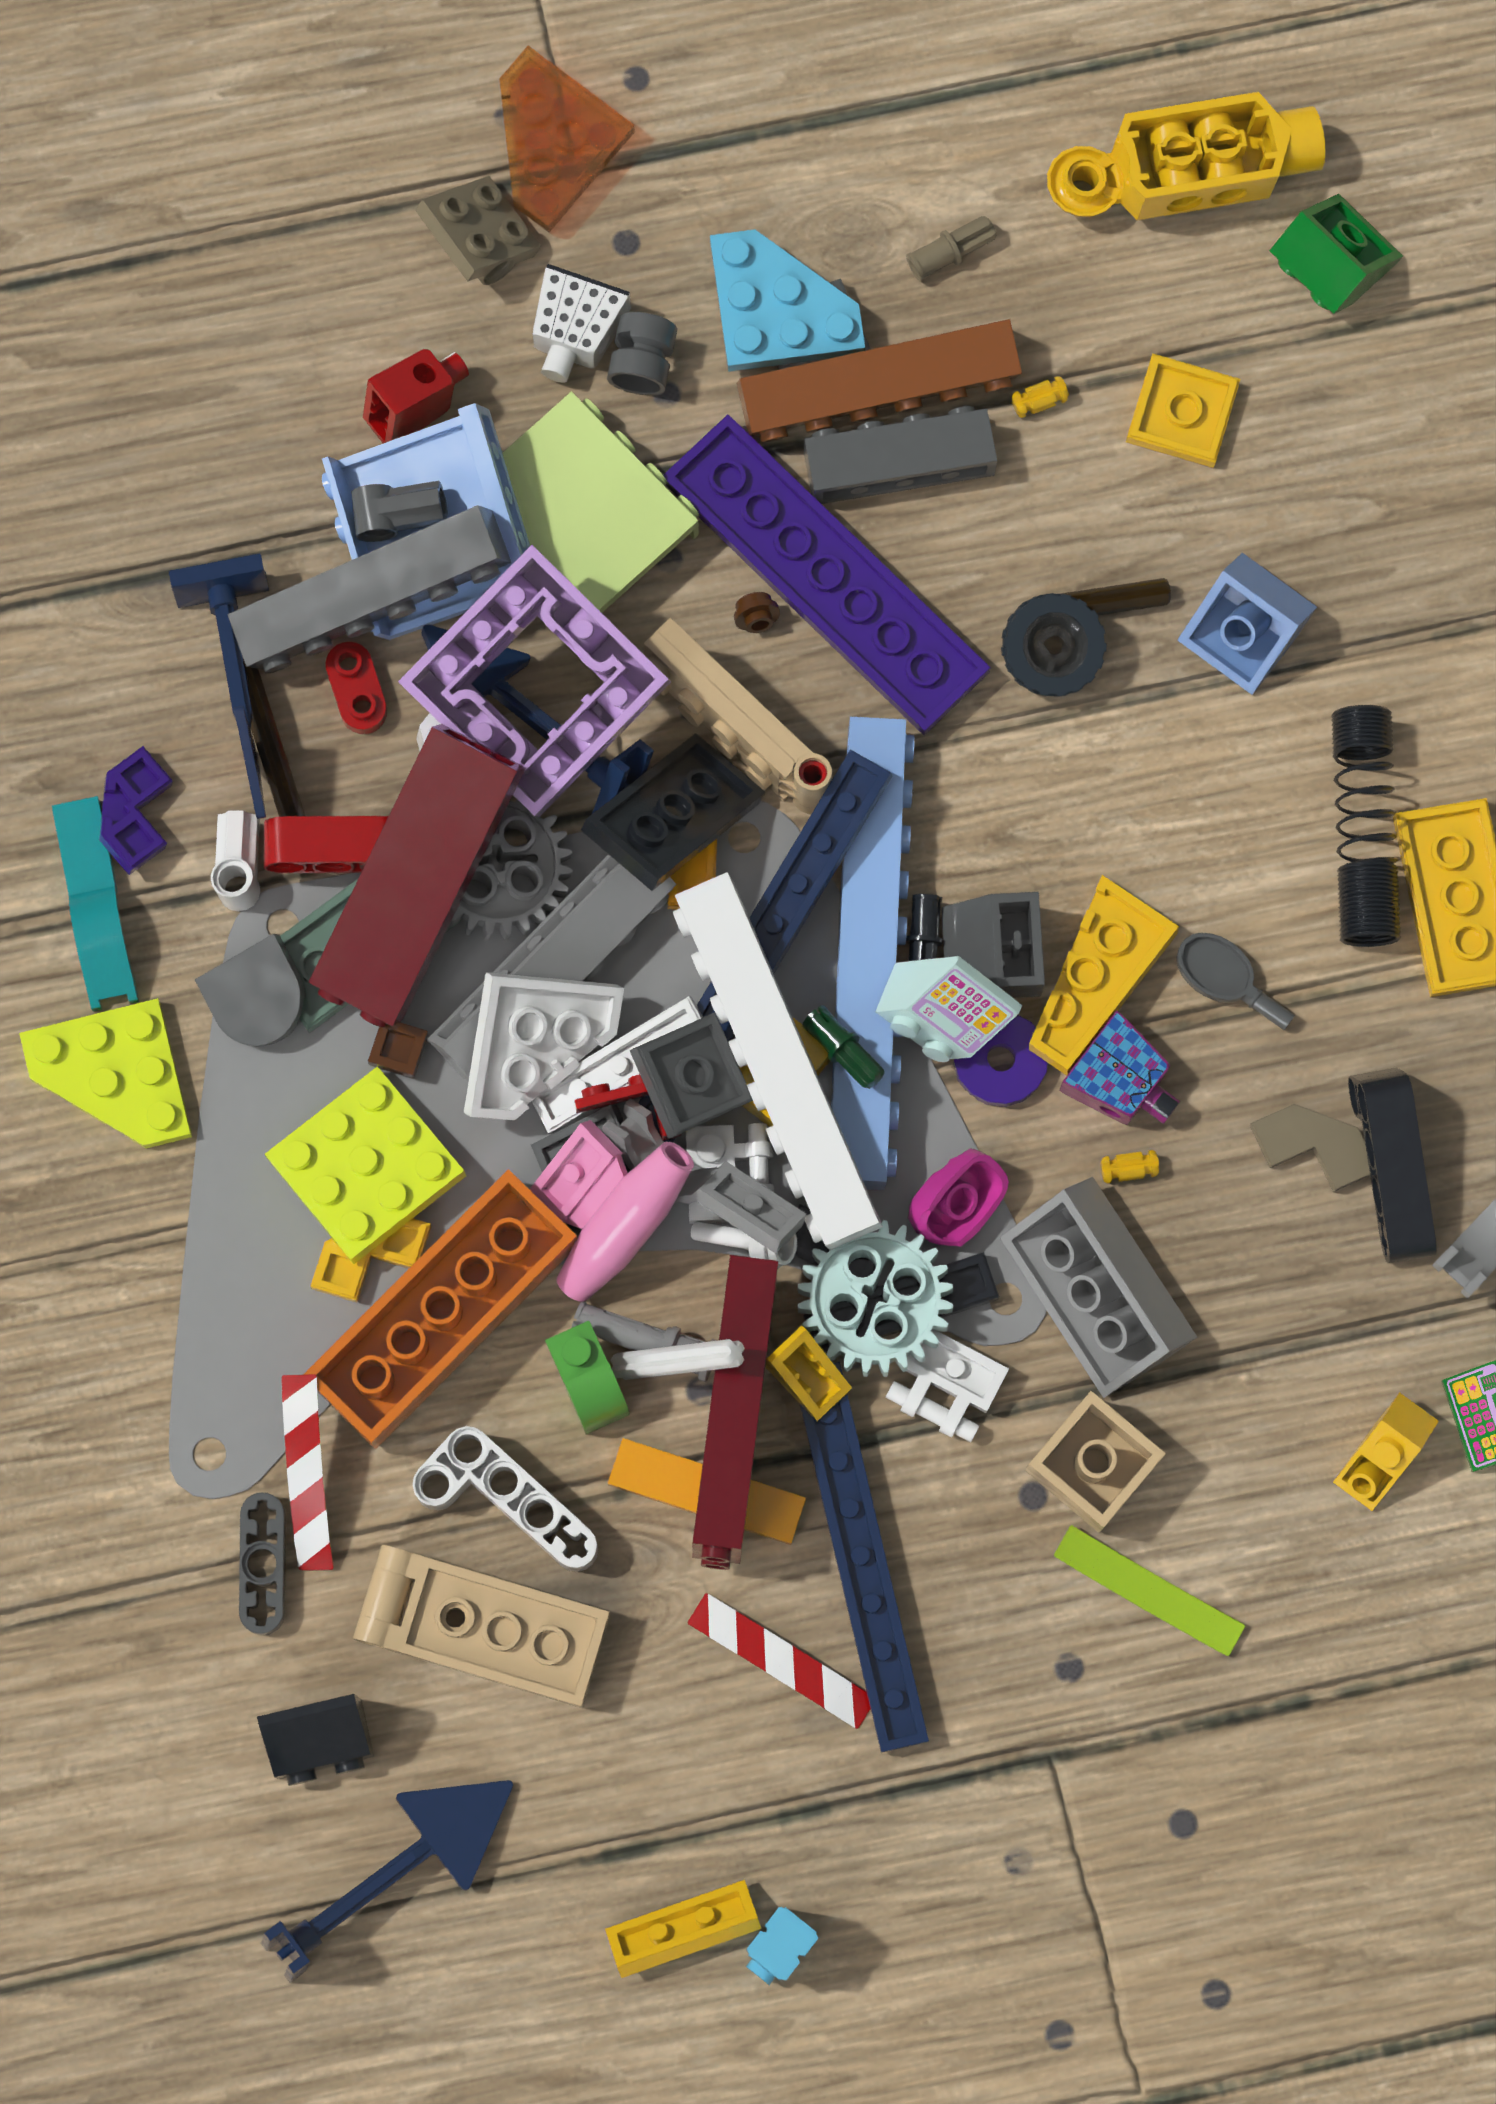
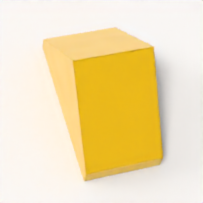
M800 1326L766 1359V1369L817 1421L852 1389L847 1380L803 1326Z

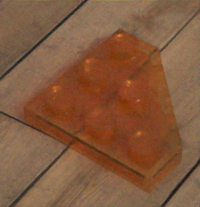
M527 46L499 78L512 197L515 208L550 233L635 133L634 124L530 46Z

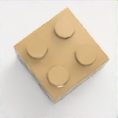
M1090 1391L1028 1464L1025 1471L1100 1533L1166 1453L1094 1392Z

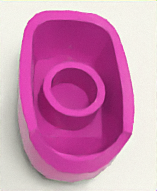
M970 1148L957 1157L950 1159L947 1165L929 1177L910 1202L908 1219L918 1235H923L925 1240L938 1245L962 1246L980 1231L997 1209L1007 1192L1008 1177L993 1158L979 1150Z

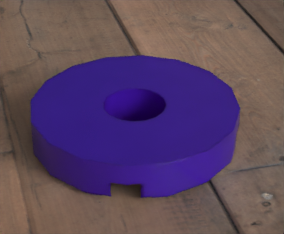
M1017 1015L971 1058L954 1059L953 1065L958 1082L965 1091L967 1090L976 1100L986 1105L1007 1107L1023 1102L1038 1089L1046 1075L1048 1063L1029 1050V1043L1036 1029L1032 1022ZM998 1047L1008 1049L1014 1057L1013 1066L1006 1071L993 1069L987 1060V1055L992 1049Z

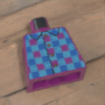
M1118 1011L1110 1018L1063 1080L1060 1091L1065 1095L1125 1125L1131 1122L1141 1108L1164 1124L1181 1102L1159 1086L1170 1068L1169 1063Z

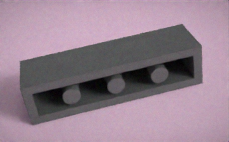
M973 406L958 407L949 411L948 415L930 418L929 414H914L904 418L901 423L885 425L882 421H871L861 424L857 427V430L840 433L838 429L834 428L823 429L813 433L812 437L805 438L804 457L811 495L821 504L995 476L997 456L988 409L975 410Z

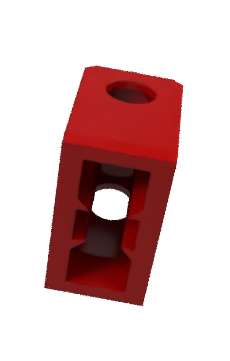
M422 349L374 375L367 382L363 419L383 444L424 429L450 409L454 385L469 376V370L464 360L457 353L453 352L441 361H438L429 349Z

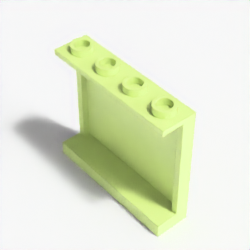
M571 391L502 454L530 546L533 545L603 613L688 535L693 539L699 535V523L696 519L699 513L683 495L676 498L665 487L667 480L653 464L648 463L644 466L633 454L636 452L633 444L623 433L617 430L613 434L602 423L604 420L602 413L589 399L586 398L581 402Z

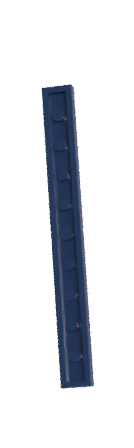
M851 749L749 917L773 974L776 972L892 778L891 772ZM712 981L697 1004L703 1017L715 1012L710 1001L711 997L717 995ZM729 1021L723 1024L720 1023L727 1041L735 1039L736 1037ZM650 1096L641 1097L638 1104L652 1112L654 1126L661 1137ZM675 1138L669 1139V1140H665L664 1142H672V1143H673L674 1140H675Z

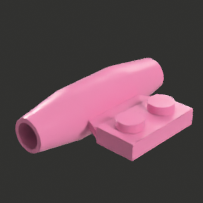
M591 1120L580 1123L531 1186L530 1190L564 1223L582 1229L557 1276L559 1288L568 1297L580 1302L587 1301L630 1263L669 1214L694 1167L693 1159L681 1146L672 1142L662 1143L628 1173L621 1157L623 1153Z

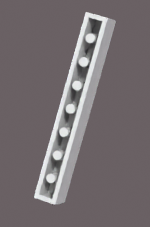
M726 872L676 894L675 897L680 908L673 911L674 918L684 938L692 934L698 952L691 954V957L702 981L710 978L717 995L711 997L710 1001L719 1022L723 1024L729 1021L736 1038L728 1041L738 1066L748 1065L755 1082L747 1085L753 1102L758 1111L766 1108L773 1126L766 1128L771 1144L777 1155L783 1152L787 1155L792 1170L785 1172V1176L795 1198L805 1197L811 1214L806 1215L805 1223L813 1241L817 1243L823 1240L825 1246L832 1250L882 1228L881 1221L733 879Z

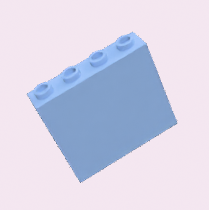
M476 403L458 409L460 415L458 417L340 460L331 457L322 458L326 473L322 474V483L328 497L335 502L339 517L335 518V527L341 541L348 545L352 560L429 526L398 531V535L389 540L378 542L360 541L356 537L351 491L360 486L370 484H385L396 488L438 480L443 486L447 502V518L477 505L493 511L511 559V563L498 568L500 575L491 580L474 584L473 580L456 586L458 593L447 599L432 602L428 598L414 604L416 611L408 616L395 620H390L389 616L374 621L373 625L375 628L370 631L374 633V636L391 640L423 628V625H434L464 614L530 547L490 410Z

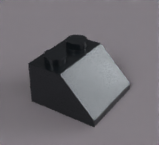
M355 1694L257 1716L274 1778H287L288 1786L316 1780V1770L333 1766L335 1767L336 1774L365 1768L363 1759L374 1757L362 1699Z

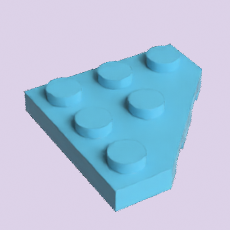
M756 229L710 235L728 372L829 359L865 351L859 304Z

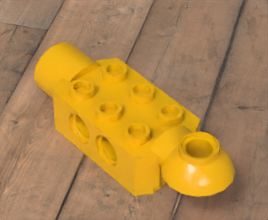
M1259 92L1126 113L1111 153L1106 154L1091 146H1075L1062 151L1052 161L1047 172V188L1053 201L1064 212L1076 217H1093L1106 212L1113 204L1121 203L1136 220L1268 199L1279 177L1323 169L1325 164L1323 127L1320 116L1314 106L1276 112ZM1077 180L1085 181L1092 186V190H1079L1074 186L1073 182Z

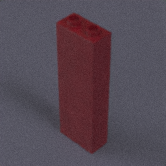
M443 724L431 727L308 982L320 988L318 994L322 998L341 1006L345 1002L362 1010L360 1016L364 1020L384 1028L387 1024L394 1026L404 1019L526 767Z
M730 1255L719 1340L730 1339L731 1341H740L745 1349L742 1352L744 1361L740 1366L716 1369L714 1374L692 1542V1558L701 1559V1566L710 1569L729 1570L730 1563L740 1564L777 1281L778 1261L736 1255Z

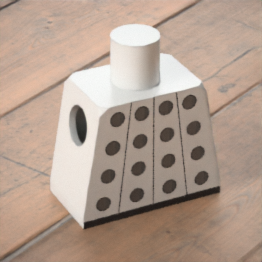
M547 264L533 328L534 348L548 354L541 373L553 381L565 383L568 380L574 363L587 368H595L616 335L620 315L629 312L631 309L630 292Z

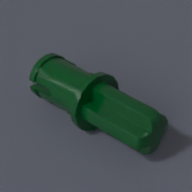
M824 1005L818 1007L820 1015L814 1009L805 1018L802 1027L829 1053L828 1059L832 1063L839 1062L862 1087L869 1089L874 1087L883 1078L885 1072L858 1043L859 1036L855 1032L850 1033Z

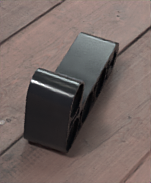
M1397 1067L1351 1075L1348 1078L1349 1095L1353 1112L1362 1121L1379 1236L1385 1260L1387 1263H1394L1436 1255L1435 1230L1414 1094L1409 1076Z

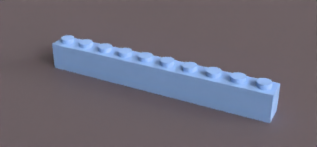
M850 717L847 754L850 749L891 772L892 778L842 860L835 1019L850 1033L855 1032L859 1036L858 1043L884 1069L885 1073L883 1078L874 1087L869 1089L862 1087L839 1062L833 1063L831 1108L866 1189L885 1190L887 1177H896L897 1149L888 1148L889 1130H898L899 1102H890L891 1083L900 1084L901 1055H892L893 1037L902 1036L895 1033L890 1028L891 1024L875 1011L895 963H898L896 962L897 945L906 944L907 917L898 916L899 899H907L909 871H900L901 853L909 854L911 826L902 825L903 808H911L913 780H904L905 763H913L915 737L914 735H906V719Z

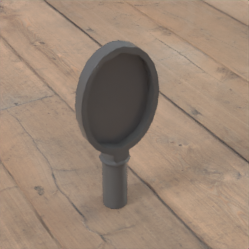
M1212 933L1192 934L1181 943L1176 957L1177 966L1182 977L1195 991L1218 1002L1231 1003L1242 1000L1249 1005V1008L1255 1009L1282 1030L1288 1027L1295 1015L1263 993L1262 989L1259 990L1253 986L1254 972L1251 963L1236 945Z

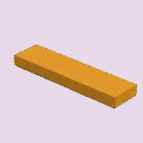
M622 1438L607 1484L608 1486L696 1514L703 1464ZM751 1480L745 1530L791 1545L806 1497Z

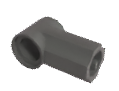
M439 480L396 488L385 484H370L360 486L351 491L356 537L360 541L378 542L396 537L398 531L431 526L447 519V502L443 486Z

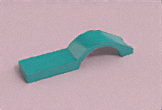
M98 796L52 805L69 894L73 933L91 1010L93 1012L102 1010L101 999L127 994L130 1004L137 1003L139 998L122 931L117 899L118 890L111 854L99 841L102 814L100 799Z

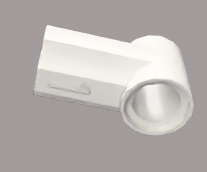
M227 811L226 813L218 814L215 867L211 873L212 886L223 905L230 910L238 912L254 906L260 895V885L257 880L260 819L256 818V814L245 811ZM239 876L246 878V883L240 890L235 892L225 890L226 884L232 878Z

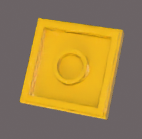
M1152 353L1126 443L1214 468L1241 379Z

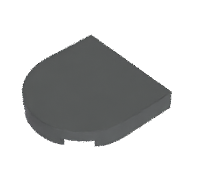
M279 934L268 936L195 979L218 1026L227 1036L239 1043L252 1046L272 1045L288 1037L298 1025L303 1008V1000H305L306 995L305 987Z

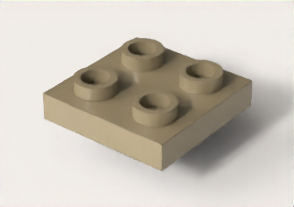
M490 176L424 198L415 210L467 282L478 278L483 285L493 284L507 275L515 264L533 258L541 247Z

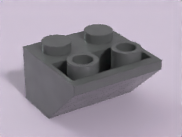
M1039 892L989 894L941 907L944 958L961 957L1012 998L1041 997L1045 980Z

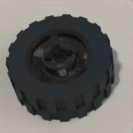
M1043 594L1023 602L1008 618L1006 628L1003 629L1001 637L1003 638L1001 653L1004 656L1008 672L1012 674L1015 678L1014 680L1020 686L1035 694L1058 697L1083 689L1082 687L1087 683H1091L1096 677L1097 671L1102 668L1104 652L1107 651V643L1104 640V634L1106 633L1104 626L1098 620L1099 616L1087 606V603L1067 594ZM1052 636L1059 637L1062 642V648L1056 654H1050L1047 647L1044 646L1045 640Z

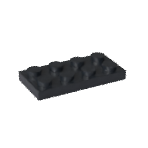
M695 733L585 820L581 831L647 888L653 891L761 802L766 792Z

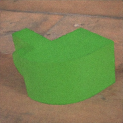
M586 1321L545 1340L586 1435L630 1415L619 1384L590 1321Z

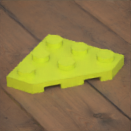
M158 998L19 1033L29 1078L32 1082L58 1095L76 1108L119 1131L146 1149L192 1137L162 1007Z

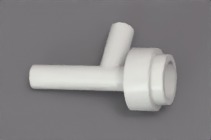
M695 1222L691 1228L693 1240L742 1248L749 1251L751 1258L778 1261V1268L789 1264L794 1258L797 1249L796 1234L775 1254L738 1228L703 1222Z

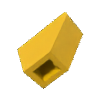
M1399 1392L1355 1450L1333 1483L1373 1511L1421 1451L1439 1421Z

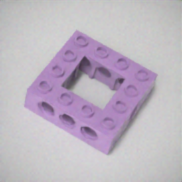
M533 545L498 578L398 681L440 724L526 767L513 796L536 817H540L671 683ZM537 616L586 666L604 681L591 695L587 693L581 699L582 705L558 729L553 728L547 734L549 738L539 750L471 684Z

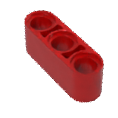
M283 816L269 818L264 821V868L275 873H361L388 816Z

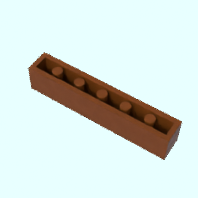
M1007 319L743 377L736 384L747 433L751 437L760 435L761 443L788 437L787 429L805 425L806 433L833 427L832 419L849 415L851 423L878 417L877 409L894 406L896 413L923 407L921 399L939 396L940 402L946 403L968 397L966 389L984 386L985 393L1005 390L1012 387L1011 379H1016L1020 376L1022 370L1011 321Z

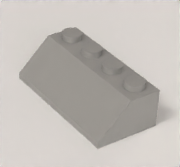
M1093 1177L1063 1189L999 1237L1103 1398L1159 1365L1197 1338V1335Z

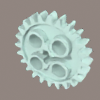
M887 1220L882 1221L883 1227L878 1232L868 1233L829 1250L828 1253L814 1248L812 1250V1257L819 1264L818 1267L804 1265L802 1268V1273L812 1282L798 1284V1293L810 1297L809 1300L798 1304V1313L812 1314V1317L808 1318L802 1326L808 1332L818 1330L819 1333L815 1336L814 1340L820 1347L825 1344L830 1346L827 1356L831 1361L835 1360L839 1355L845 1357V1372H848L855 1362L862 1363L863 1377L869 1375L872 1364L879 1365L883 1377L888 1376L889 1363L896 1362L898 1367L905 1372L908 1367L907 1356L910 1354L922 1363L925 1360V1354L921 1346L925 1344L936 1349L939 1345V1340L932 1331L947 1332L949 1323L938 1315L952 1313L953 1310L952 1303L941 1299V1297L953 1293V1284L939 1282L948 1273L947 1265L932 1266V1263L938 1256V1250L934 1248L923 1253L921 1248L924 1236L921 1234L911 1242L907 1241V1226L902 1225L895 1235L889 1234ZM862 1257L872 1261L876 1268L873 1274L864 1278L853 1275L849 1270V1265L856 1258ZM892 1260L894 1266L883 1289V1300L885 1302L879 1301L876 1304L865 1335L858 1337L856 1331L867 1311L868 1297L865 1294L872 1295L874 1293L885 1262ZM905 1275L912 1276L919 1282L920 1289L913 1295H901L893 1286L895 1280ZM847 1301L856 1307L857 1314L850 1321H838L830 1313L832 1306L837 1302ZM892 1319L899 1323L902 1332L895 1339H883L876 1333V1325L882 1320Z

